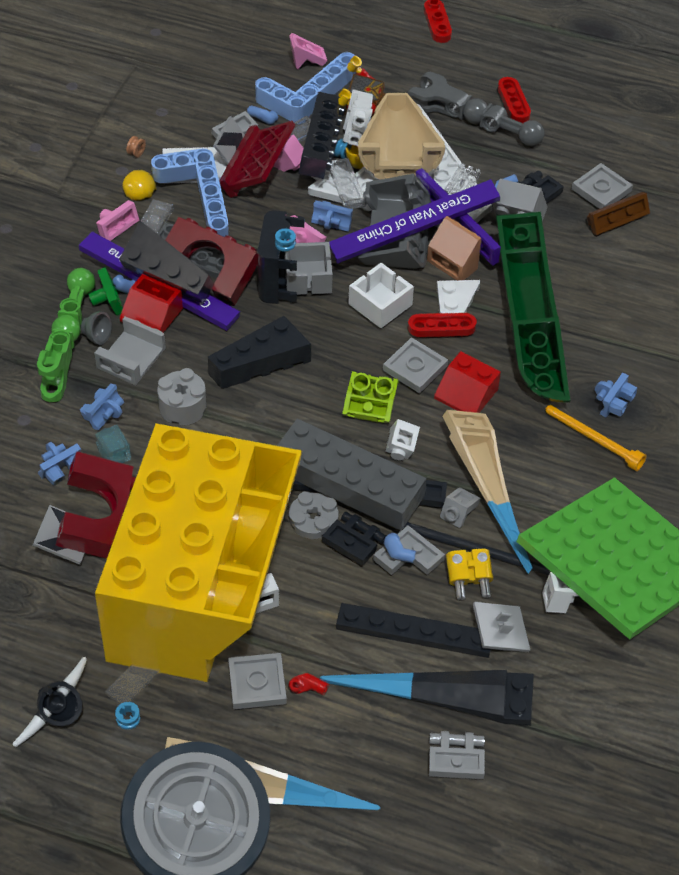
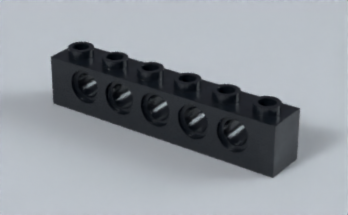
M318 91L298 174L324 179L325 172H330L345 107L339 104L338 99L340 97L338 95Z

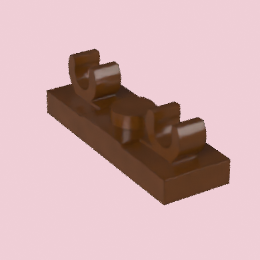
M638 193L589 213L587 220L588 225L592 228V233L598 235L650 214L647 193Z

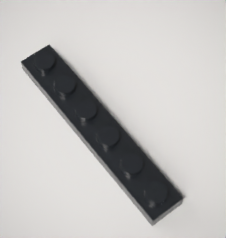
M341 603L336 622V630L489 658L491 649L482 647L479 630L475 627Z

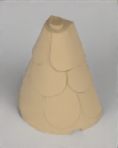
M386 93L375 109L374 116L367 124L365 132L358 141V152L366 170L369 169L374 174V177L381 180L413 173L416 175V171L421 168L427 173L432 169H436L444 156L445 142L434 130L432 124L422 114V110L408 93Z

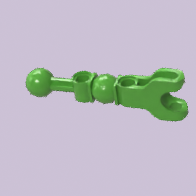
M76 268L67 276V286L71 291L70 296L60 303L58 318L52 323V333L49 336L45 350L40 352L37 361L38 374L42 376L41 397L48 402L60 401L64 395L74 341L77 340L81 332V303L83 297L91 293L95 288L94 275L85 268ZM50 385L57 386L58 389L54 393L48 392Z

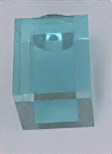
M118 425L95 433L97 449L104 459L119 463L131 460L130 445Z

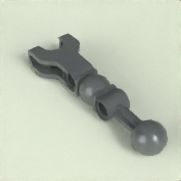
M426 72L421 77V88L412 87L406 92L416 104L422 107L424 112L438 111L451 117H459L461 120L465 117L469 123L480 124L481 128L484 127L489 132H495L501 127L519 134L520 141L526 146L533 147L538 145L545 136L544 128L538 121L528 120L521 123L507 117V112L502 106H494L492 103L487 105L482 99H472V95H468L466 92L448 85L447 80L442 75L433 72Z

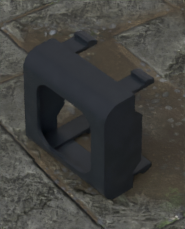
M276 210L269 211L264 216L258 246L259 299L262 302L279 304V300L297 302V292L287 291L285 269L297 271V261L286 260L284 251L276 248L275 234L280 229H290V226L304 228V217H288L286 211Z

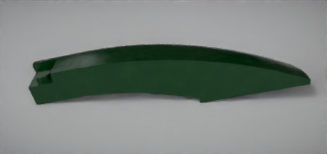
M541 212L497 216L503 273L520 375L526 385L537 395L550 401L570 403L560 321L551 283Z

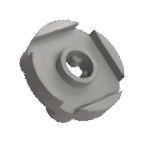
M302 492L290 506V525L294 527V531L304 538H321V535L328 530L336 519L338 520L337 503L333 498L323 494ZM310 513H317L320 516H315L314 519H311Z

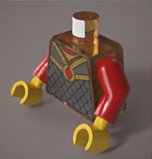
M353 56L347 64V69L350 72H356V74H353L349 90L343 89L339 93L340 98L338 102L342 106L346 105L347 113L352 90L373 94L371 107L373 111L371 116H374L375 109L386 94L384 93L385 83L374 79L364 68H360L362 64L361 59L358 56Z

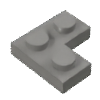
M406 526L397 534L403 548L416 551L413 564L428 575L444 561L445 554L410 526ZM385 546L373 555V560L391 575L406 563V561L391 558Z

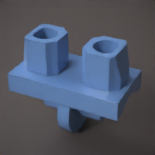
M326 201L314 202L312 223L324 225V228L328 230L332 227L349 232L353 213L351 207H341Z
M622 373L614 385L610 380L597 383L595 386L597 399L603 400L604 404L600 415L607 417L610 412L620 417L623 415L627 402L621 400L620 397L632 402L637 393V387L628 383L629 375Z
M110 384L106 389L99 388L94 396L95 401L92 404H84L80 409L83 418L90 421L93 429L99 430L110 417L119 418L122 415L120 406L124 401L117 392V386Z
M52 442L46 444L47 452L41 455L45 462L40 464L41 470L38 471L41 479L46 477L52 485L61 482L65 475L60 468L67 465L70 470V465L76 451L81 452L78 444L68 449L63 444L55 446Z

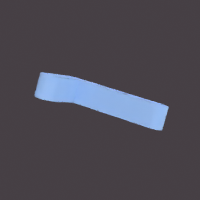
M350 52L340 54L296 92L272 79L260 78L255 83L256 102L271 111H275L278 115L294 123L303 122L313 113L318 91L335 95L354 78L356 72H350L347 69V64L355 55Z
M195 149L160 154L153 157L151 160L152 177L156 182L169 183L197 179L207 227L216 230L218 235L223 237L225 235L229 236L228 218L213 153L209 149Z

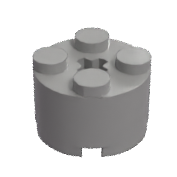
M184 368L181 371L172 372L159 379L158 401L161 416L170 423L172 421L179 422V425H190L202 418L203 412L206 409L205 384L201 377L195 374L192 369Z

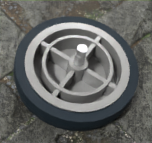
M207 742L180 743L154 754L132 777L121 804V832L130 857L145 875H245L260 857L268 838L270 829L269 800L266 789L256 771L235 752L220 745Z

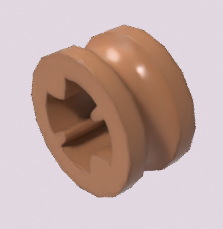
M136 136L131 137L127 144V153L140 157L146 146L145 140L139 139Z

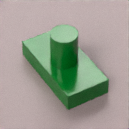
M106 267L97 270L103 288L93 291L88 295L93 306L108 300L117 316L122 313L123 306L112 282L113 280Z

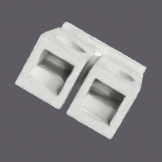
M352 90L343 129H345L344 142L358 146V141L371 119L373 94Z

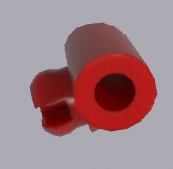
M304 673L293 677L289 681V688L296 694L313 690L321 695H325L329 688V683L309 673Z

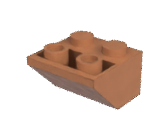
M446 216L428 245L427 261L455 280H465L478 269L481 237L462 226L459 222Z

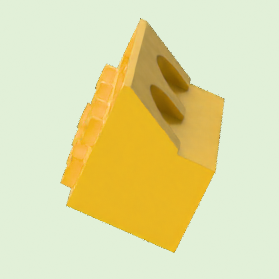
M155 424L95 591L106 662L208 682L215 656L252 628L302 456V450Z

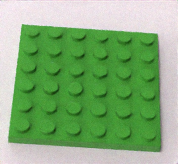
M615 477L522 532L517 538L516 542L628 639H632L679 606V529Z

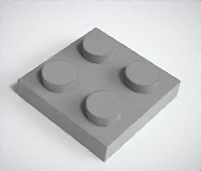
M602 163L572 183V190L599 209L619 201L629 194L633 188L631 183Z
M411 337L383 364V371L418 393H421L448 366V359Z
M281 653L228 658L233 709L287 704Z

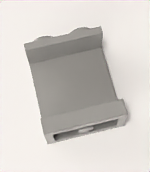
M125 316L123 318L124 332L110 349L106 350L99 347L96 350V368L133 385H137L166 349L165 336L160 330Z

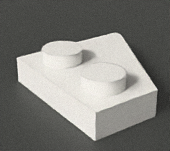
M480 280L437 281L439 313H467V308L470 307L476 291L480 288Z

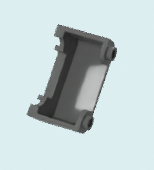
M414 173L366 182V189L363 193L364 202L372 209L370 226L431 203L428 190ZM429 228L358 255V259L364 265L377 266L383 263L387 267L423 268L426 265Z

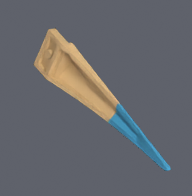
M446 410L442 417L451 432L450 440L523 567L529 574L532 565L527 552L516 542L520 533L503 477L495 430L486 414Z
M167 737L165 748L191 741ZM247 761L260 777L270 804L367 810L381 809L378 805Z

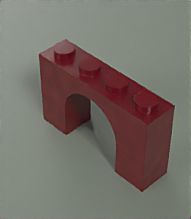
M178 217L165 241L188 259L200 249L212 248L220 251L224 255V265L211 290L215 297L235 306L258 265L257 250L248 244L244 246L238 244L234 238L225 235V237L218 235L217 231L206 226V228L198 226L199 224L193 219L187 218L185 220Z
M76 451L70 465L67 485L90 490L101 495L108 502L111 508V515L106 518L93 519L65 512L59 524L55 546L108 558L129 499V493L132 491L136 477L132 476L134 466Z

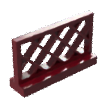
M293 121L261 130L257 125H252L248 128L219 180L220 185L230 198L237 196L241 188L266 181L296 126Z

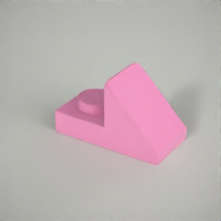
M293 33L290 34L292 54L297 69L306 60L321 66L327 62L323 47Z

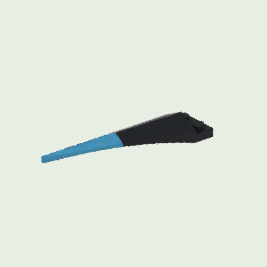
M507 670L320 676L321 680L329 684L417 700L503 724L531 725L534 674L509 673Z

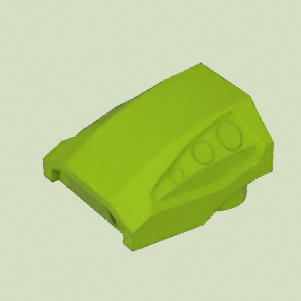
M352 371L342 414L362 420L390 423L399 380L393 379L392 381L388 377L378 378Z

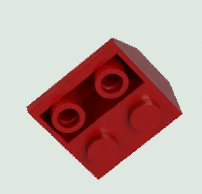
M142 274L129 290L120 316V322H123V318L126 316L130 319L138 320L146 326L158 329L163 333L183 309L182 290Z

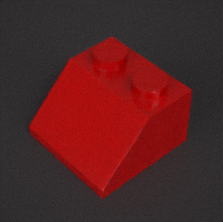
M460 351L449 364L434 395V399L457 411L480 413L498 391L501 371Z

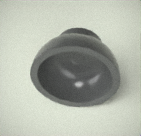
M104 311L92 313L82 321V333L95 344L102 345L106 343L111 335V319Z

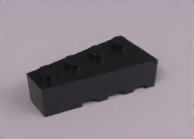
M141 221L119 258L126 270L139 276L145 274L182 290V295L204 304L214 286L210 276Z
M282 316L208 356V374L221 389L250 381V377L257 375L264 377L270 375L271 371L283 368L286 370L293 368V364L299 362L303 364L311 362V343L285 316Z

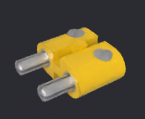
M472 549L471 552L457 550L446 554L450 585L455 586L458 600L466 598L464 585L468 583L480 584L483 598L491 596L489 582L493 581V574L488 549Z

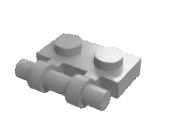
M441 731V734L430 733V744H440V747H430L429 776L484 779L485 750L474 749V746L484 747V736H477L472 732H465V735L449 734V731ZM449 745L464 746V748H449Z

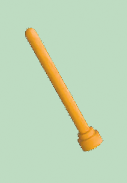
M552 405L546 407L545 411L550 416L624 458L629 468L637 472L643 466L647 457L646 454L639 450L629 451Z

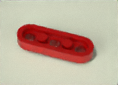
M427 0L424 3V14L432 39L439 43H446L451 40L452 28L444 4L440 0Z
M512 77L501 78L498 82V92L510 119L521 123L530 120L531 109L519 82Z
M470 313L415 314L408 320V331L416 337L468 336L475 332L477 320Z

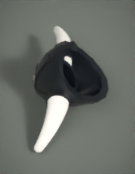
M82 657L77 666L62 682L55 681L49 683L39 690L37 699L38 711L25 730L13 742L14 747L26 741L47 723L65 726L72 724L79 718L82 712V700L75 686L84 670L87 661L86 657Z

